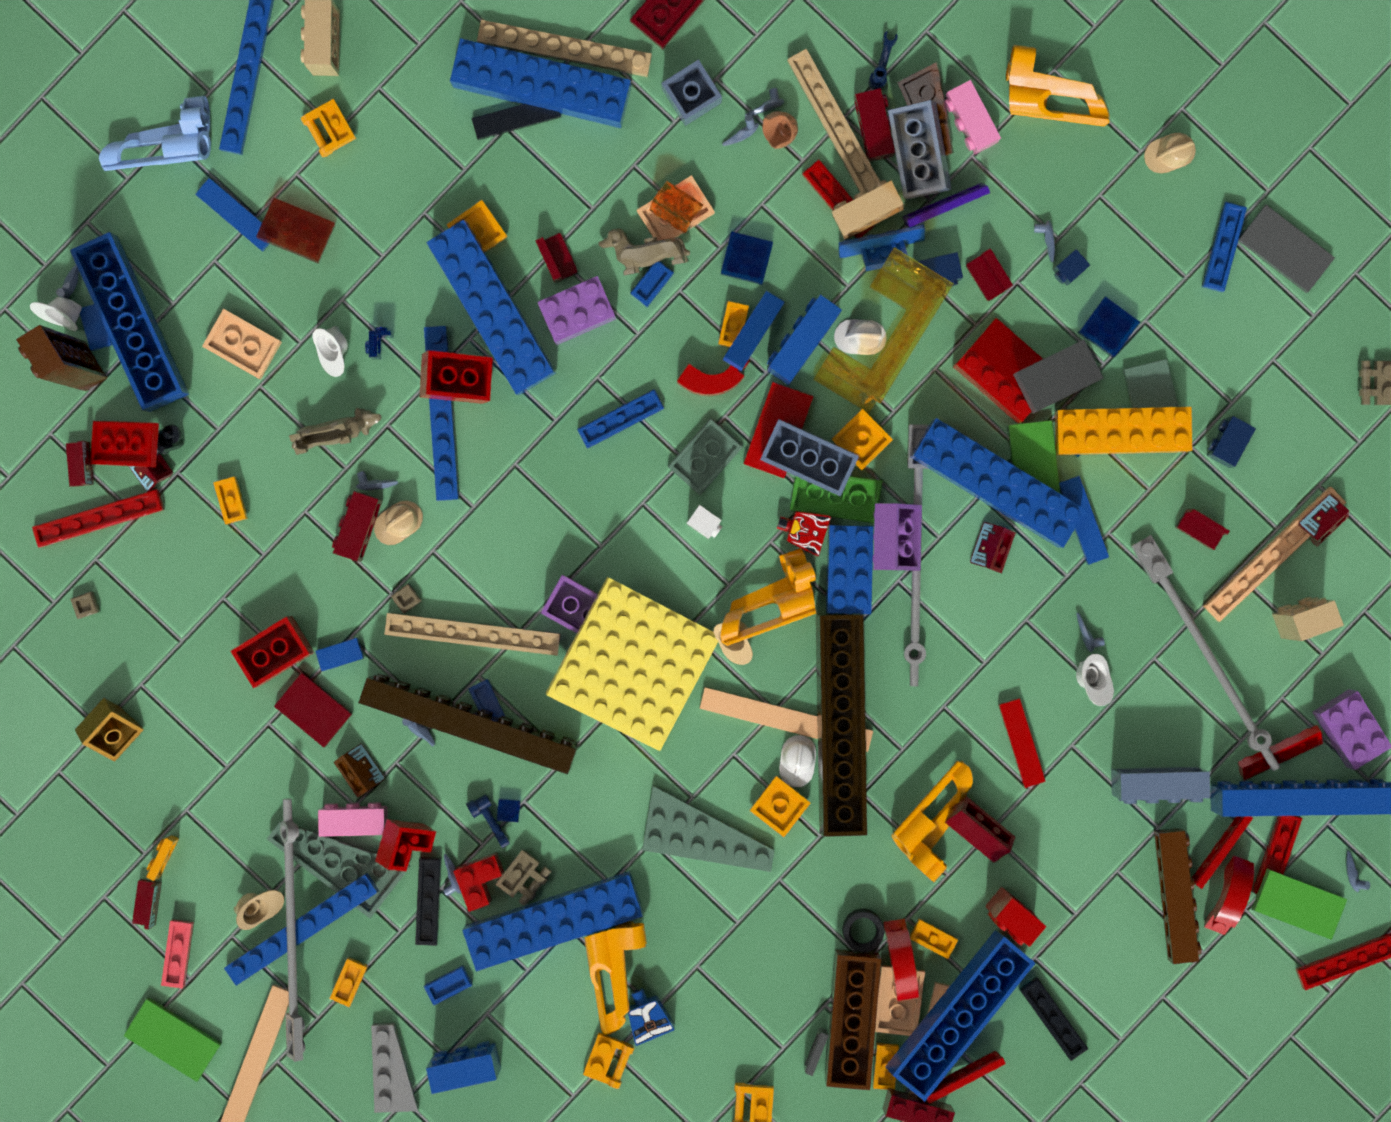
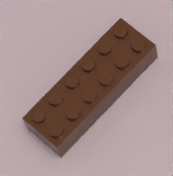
M38 325L16 339L20 345L18 347L19 352L25 359L28 358L32 365L30 369L36 378L82 391H87L108 378L84 340L42 325Z
M835 950L825 1069L826 1087L870 1090L881 969L879 953Z

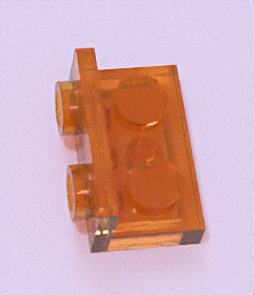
M666 181L654 197L649 210L657 217L670 223L675 229L686 233L704 204Z

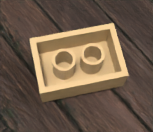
M305 0V5L301 6L302 19H305L304 27L301 28V39L304 41V49H301V62L304 63L313 76H339L340 10L333 0Z
M883 180L874 185V190L868 193L864 190L856 194L853 201L849 203L843 201L835 205L832 216L844 240L902 211L903 202L892 180L889 182Z
M1306 597L1299 600L1298 605L1291 606V604L1281 606L1278 608L1279 612L1272 614L1281 639L1304 641L1344 626L1335 600H1326V598Z

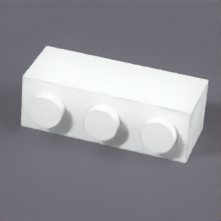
M699 505L687 522V525L709 539L711 536L713 538L717 536L722 528L719 525L722 520Z

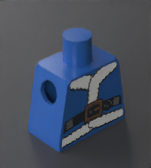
M643 988L631 993L635 1004L629 1006L630 1011L628 1015L636 1046L675 1030L673 1020L657 996L647 999Z

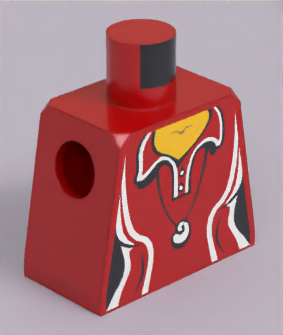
M795 512L793 520L780 516L776 529L788 532L787 542L814 556H819L831 516Z

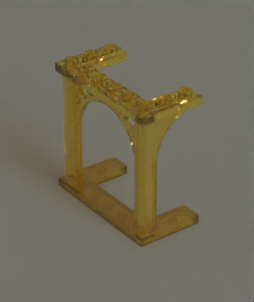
M894 247L869 288L901 306L906 312L870 369L833 347L813 380L869 414L876 401L881 403L954 283Z

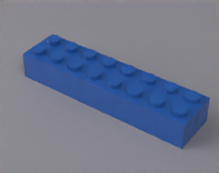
M461 38L450 78L453 88L514 103L537 106L560 112V114L617 128H622L632 87L631 80Z
M462 220L426 242L515 394L521 395L556 374L555 369L479 240L476 238L469 223Z
M108 232L71 249L70 252L142 410L152 412L189 395L118 236Z
M937 418L931 421L910 456L915 461L1058 548H1064L1086 512V509Z
M1328 779L1326 783L1318 782V780H1305V784L1297 783L1296 780H1283V784L1275 783L1272 780H1262L1261 784L1253 783V781H1239V784H1233L1231 781H1217V785H1210L1211 811L1222 817L1391 814V782L1384 781V779H1370V782H1362L1361 779H1348V783L1340 782V780Z
M627 871L467 924L462 931L477 972L643 917V909L631 872Z
M995 930L885 1066L887 1070L923 1101H926L1035 965V962Z

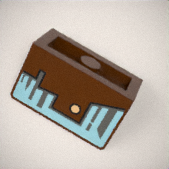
M362 743L334 761V764L357 798L385 780V776Z

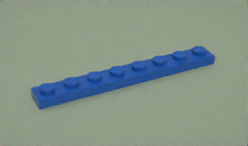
M249 0L219 147L221 151L243 155L274 0Z
M424 327L425 352L428 350L448 352L447 327ZM429 398L436 501L458 500L459 490L452 401Z
M368 873L295 920L296 946L379 891ZM287 926L224 967L236 986L287 953Z

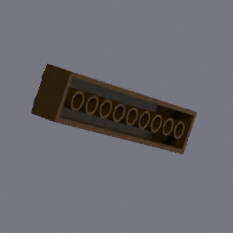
M816 615L819 834L823 837L867 836L863 615Z
M381 673L366 678L359 704L567 775L572 768L579 745L575 744L576 740L565 736L560 739L554 737L555 733L544 729L541 732L534 730L535 726L524 722L520 725L513 723L514 719L501 715L499 718L492 716V711L483 708L481 710L472 709L473 705L460 701V703L451 702V697L442 694L439 696L431 695L432 691L419 687V689L410 688V683L398 680V682L390 681L389 676Z

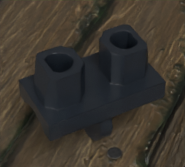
M172 424L158 431L157 456L160 453L167 454L184 445L183 441L180 440L182 434L179 427Z

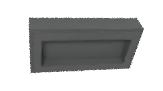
M821 1027L818 1029L804 1064L805 1074L813 1076L829 1036L826 1029Z

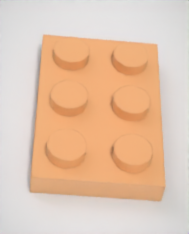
M692 175L636 210L652 237H657V241L679 237L715 214V211Z
M223 309L202 347L261 380L282 342Z
M881 965L875 1032L910 1036L917 1028L925 977L924 970L916 969L919 998L897 1001L892 967Z

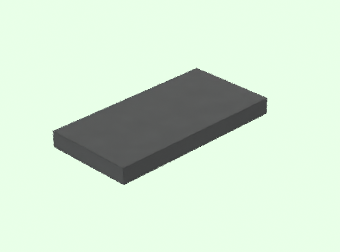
M1267 205L1260 210L1238 240L1305 293L1311 290L1335 259L1330 253Z
M1085 340L1013 374L1032 413L1103 379Z

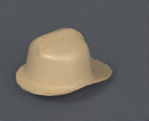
M1173 133L1150 143L1146 148L1144 154L1145 163L1150 170L1161 174L1184 167L1191 163L1195 157V144L1189 136L1183 133Z
M400 501L388 508L376 519L374 533L377 539L386 545H396L405 540L420 528L423 521L421 509L411 501Z
M740 621L739 630L748 629L746 624ZM723 623L717 624L714 627L713 633L724 655L733 663L739 665L748 664L753 656L748 639L727 646L721 641Z
M268 890L259 895L255 893L245 894L234 907V912L237 914V925L240 929L249 930L273 917L283 907L284 896L277 890Z

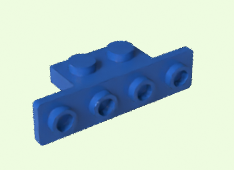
M924 225L890 230L885 233L839 242V257L845 258L861 254L866 271L909 263L905 245L925 240Z

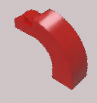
M750 359L748 360V362L746 363V365H745L744 368L742 369L743 371H744V369L747 367V365L749 364V362L751 361ZM688 364L677 380V384L697 395L717 396L735 388L744 379L745 375L732 365L720 374L708 375Z
M1233 856L1224 868V884L1217 904L1204 921L1205 928L1225 935L1230 927H1236L1251 894L1254 880L1253 862L1237 856Z
M905 918L885 921L883 926L890 954L897 1001L919 998L913 950Z

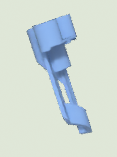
M206 96L184 99L183 104H180V124L131 133L127 135L124 141L107 144L99 154V161L103 170L109 171L206 160L211 151L209 137L210 110ZM162 144L163 156L121 161L123 149Z

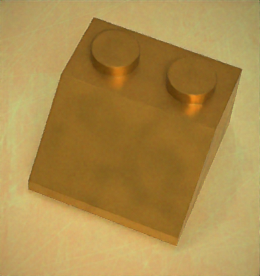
M103 698L76 727L75 732L83 745L115 762L144 729L120 706Z

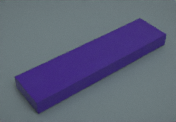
M979 183L908 213L902 217L904 224L912 227L990 193L989 187Z

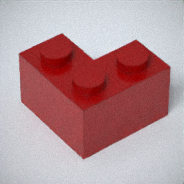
M387 819L375 861L387 870L407 871L412 851L431 853L437 831L423 823Z
M497 852L460 865L453 871L468 912L487 906L492 901L486 882L501 877L505 872Z

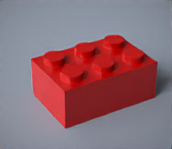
M430 350L422 353L419 397L479 404L489 402L491 397L493 357Z
M286 616L230 651L253 688L262 686L315 653L293 616Z
M1002 886L985 905L989 911L987 915L1000 929L1006 930L1021 946L1025 943L1030 947L1047 927L1031 910Z

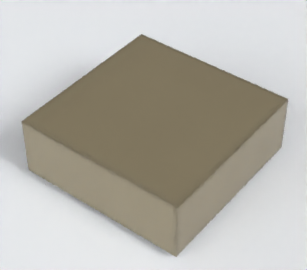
M409 583L391 596L403 614L422 601Z
M93 591L70 599L77 619L100 612Z

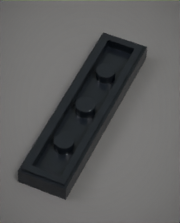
M522 104L474 117L472 122L477 140H482L559 119L561 114L557 111Z
M419 857L415 945H438L442 858Z
M1037 977L1019 989L1070 1061L1088 1050V1047Z

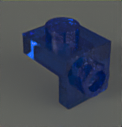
M375 327V331H369V341L365 342V352L369 354V358L372 360H381V338H394V333L388 331L387 327Z

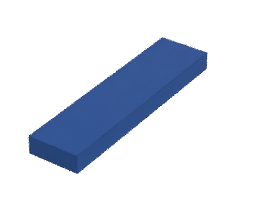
M210 178L195 194L262 252L277 236Z
M1229 202L1224 203L1202 287L1219 292L1225 291L1247 207Z
M766 291L723 360L742 371L785 302Z
M653 389L577 430L588 449L663 410L664 407Z
M1080 476L1060 482L1061 494L1086 509V512L1075 528V533L1087 565L1109 558Z

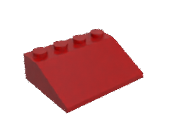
M995 318L956 362L953 368L1019 424L1032 411L1013 374L1043 360V358L1000 320Z

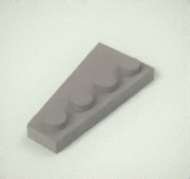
M395 1023L372 1024L374 1113L418 1111L419 1106L414 1096L412 1082L409 1079L408 1068L403 1058Z

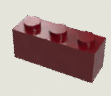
M881 88L855 94L853 100L868 161L873 162L893 157L895 147L890 132V119L885 109L888 107L886 94L882 95Z
M356 491L353 492V495H349L346 502V507H348L346 515L341 517L339 523L341 528L339 536H335L332 543V548H334L333 554L362 562L383 500Z
M967 796L950 808L945 823L951 829L956 831L994 863L1012 850L1016 836Z
M891 1088L887 1090L882 1108L885 1117L903 1122H953L955 1111L950 1104L939 1101L928 1104L917 1095Z

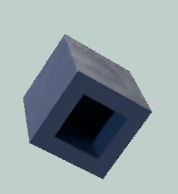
M1075 249L1053 269L1055 272L1054 276L1061 284L1065 283L1067 286L1083 273L1090 264Z

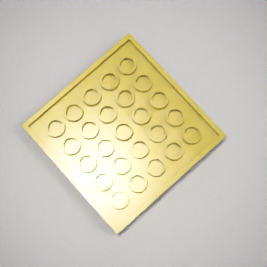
M607 577L545 694L660 751L713 653L718 640L715 638L713 631Z

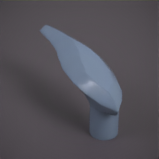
M770 89L771 100L745 114V117L770 111L781 106L784 100L779 99L778 89Z
M752 115L746 116V127L722 143L723 146L747 139L757 130L759 123L754 122Z
M1048 220L1046 224H1035L1034 233H1045V243L1050 262H1054L1055 245L1052 223Z
M77 265L66 276L62 288L57 289L56 294L59 297L68 299L75 290L79 273Z
M365 471L357 473L359 484L356 485V488L361 490H379L398 484V481L394 480L380 481L375 479L368 481Z
M1076 613L1086 648L1092 653L1094 647L1104 646L1103 637L1093 639L1083 618L1079 613Z
M406 719L402 720L403 725L407 726L416 736L426 740L432 747L435 745L431 734L424 725Z
M1347 851L1346 871L1350 885L1356 892H1359L1360 889L1369 890L1370 882L1359 879L1350 851Z
M444 854V861L451 884L445 887L443 891L447 896L455 891L461 893L453 872L455 866L447 854Z

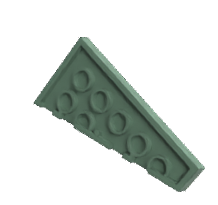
M653 785L643 851L771 872L775 851L773 848L745 835Z
M280 821L267 840L284 852V842L280 835V824L282 821ZM298 826L299 836L293 842L294 861L337 893L368 873L379 891L356 906V908L369 918L374 915L407 872L387 870L375 861L377 853L328 836L319 837V833Z

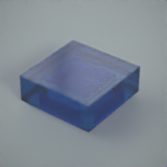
M499 798L497 821L518 823L521 800Z

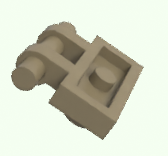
M1361 361V370H1359V377H1361V389H1359L1361 405H1370V397H1374V405H1391V361L1374 362V370L1370 369V361ZM1370 377H1374V389H1370Z
M522 849L495 885L512 898L519 891L523 894L519 902L526 906L530 900L535 898V893L540 886L545 885L548 881L547 877L552 871L545 866L541 872H538L535 868L540 862ZM531 876L535 880L528 888L523 884Z

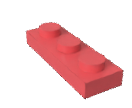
M174 919L170 921L161 986L181 989L185 987L194 922Z

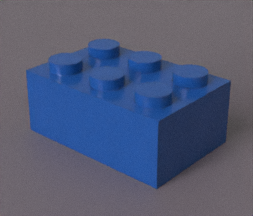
M489 1041L481 1042L474 1048H468V1046L455 1049L456 1052H437L426 1067L431 1094L495 1081L501 1070L496 1043L490 1044Z

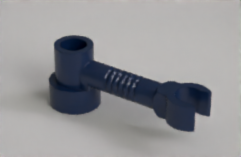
M888 31L884 33L882 39L884 45L879 63L874 72L871 73L868 81L870 88L873 90L880 88L882 90L887 82L886 66L892 46L897 42V34L894 40H888Z
M486 794L476 800L472 799L465 803L474 818L481 814L484 816L502 848L510 844L488 808L492 804Z

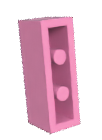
M969 80L947 92L945 96L946 108L955 116L954 123L958 131H962L966 137L964 142L968 150H972L974 155L997 144L1001 137L972 81Z
M380 802L368 803V806H359V803H347L346 807H338L336 803L324 804V807L318 810L319 837L382 835L386 820L388 819L387 806H381Z

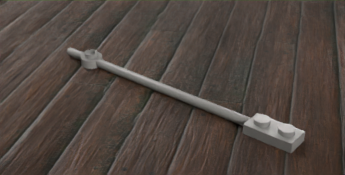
M908 425L907 468L914 469L913 505H922L923 469L929 468L915 461L910 456L929 425ZM912 571L911 643L903 651L905 660L910 663V686H918L919 664L926 657L925 648L919 644L921 571ZM913 649L918 651L916 657H912L910 654Z
M1150 535L1132 545V550L1153 584L1158 581L1161 582L1250 732L1247 737L1249 747L1255 751H1261L1272 771L1280 768V765L1269 748L1272 741L1270 734L1266 730L1256 727L1167 577L1173 571L1153 537ZM1259 736H1262L1264 739L1262 744L1257 742Z
M284 798L280 835L284 842L289 992V1013H285L287 1056L296 1062L303 1060V1052H305V1042L302 1036L305 1023L303 1018L298 1015L293 842L299 836V828L292 821V799Z

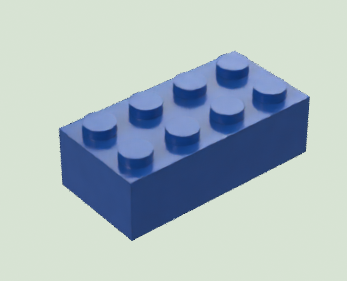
M821 294L818 299L812 298L805 309L807 312L805 317L799 316L792 327L795 331L792 335L786 334L780 343L782 348L780 352L774 351L767 361L769 365L767 371L787 386L792 382L842 311V309Z
M828 526L826 613L871 614L874 526Z

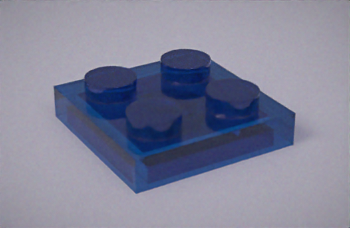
M731 231L720 275L763 285L773 242Z
M1105 296L1078 333L1114 358L1140 321Z

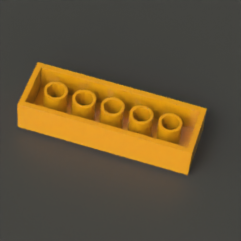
M1192 407L1055 411L1056 455L1192 451Z

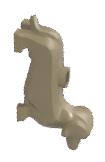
M616 228L608 232L607 238L598 242V245L602 248H615L617 260L626 267L623 271L624 275L639 273V267L651 266L665 258L674 257L671 261L672 265L689 262L687 256L690 255V251L685 248L683 240L678 237L657 241V237L644 239L645 244L633 245L622 229Z
M356 408L354 417H345L306 426L299 429L295 434L289 435V438L293 442L292 448L296 455L307 453L308 449L315 446L351 443L352 438L358 437L360 431L364 435H368L371 426L378 423L382 416L372 413L370 410Z

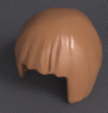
M772 112L763 119V134L774 149L786 147L797 136V120L787 112Z

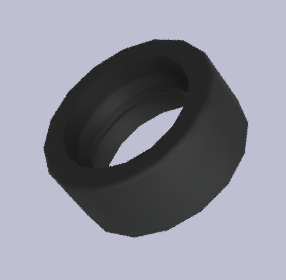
M863 908L854 910L847 915L843 922L842 931L844 939L849 947L855 951L863 953L873 951L883 941L885 933L883 923L879 916L871 910ZM859 918H868L876 926L874 938L867 943H859L851 936V925Z

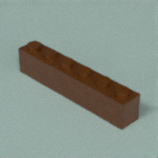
M1181 828L1154 830L1168 960L1172 964L1199 962V955H1201L1202 951L1196 933H1199V924L1194 916V911H1197V904L1195 898H1192L1194 880L1190 876L1189 868H1192V859L1187 852V846L1190 845L1189 835Z

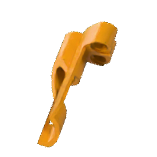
M1013 45L1006 71V81L1010 82L1009 104L1011 114L1104 127L1110 123L1107 105L1102 96L1096 93L1093 84L1034 72L1036 48ZM1049 95H1059L1085 99L1090 115L1047 110V98Z
M801 548L779 556L785 578L732 601L730 612L726 614L721 628V641L723 644L728 646L816 614L813 590L810 583L816 580V576L811 563L807 562ZM771 603L778 605L781 613L778 618L742 631L739 630L742 614Z
M957 761L891 835L895 844L908 857L910 862L933 882L947 869V865L931 849L949 827L945 820L950 808L967 796L966 793L973 784L972 772L963 761ZM953 780L957 787V793L931 821L923 814L924 810L947 784Z
M628 921L616 925L614 929L584 937L590 977L595 989L601 1032L604 1035L618 1031L625 1024V1015L630 1011L624 950L646 947L647 939L644 923ZM600 970L609 972L615 1010L607 1015Z

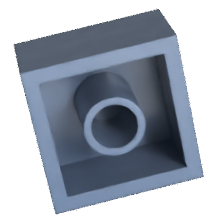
M699 59L661 83L662 91L685 126L722 103L721 94Z

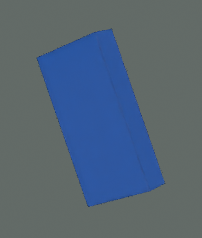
M659 261L649 268L630 294L648 308L673 276L674 272Z
M95 305L82 307L80 317L90 350L95 351L113 346Z
M358 638L315 651L321 671L364 659Z
M488 679L468 688L478 710H481V708L493 712L492 716L498 718L501 715L505 716Z
M462 965L425 984L424 988L434 1006L471 987L473 983Z

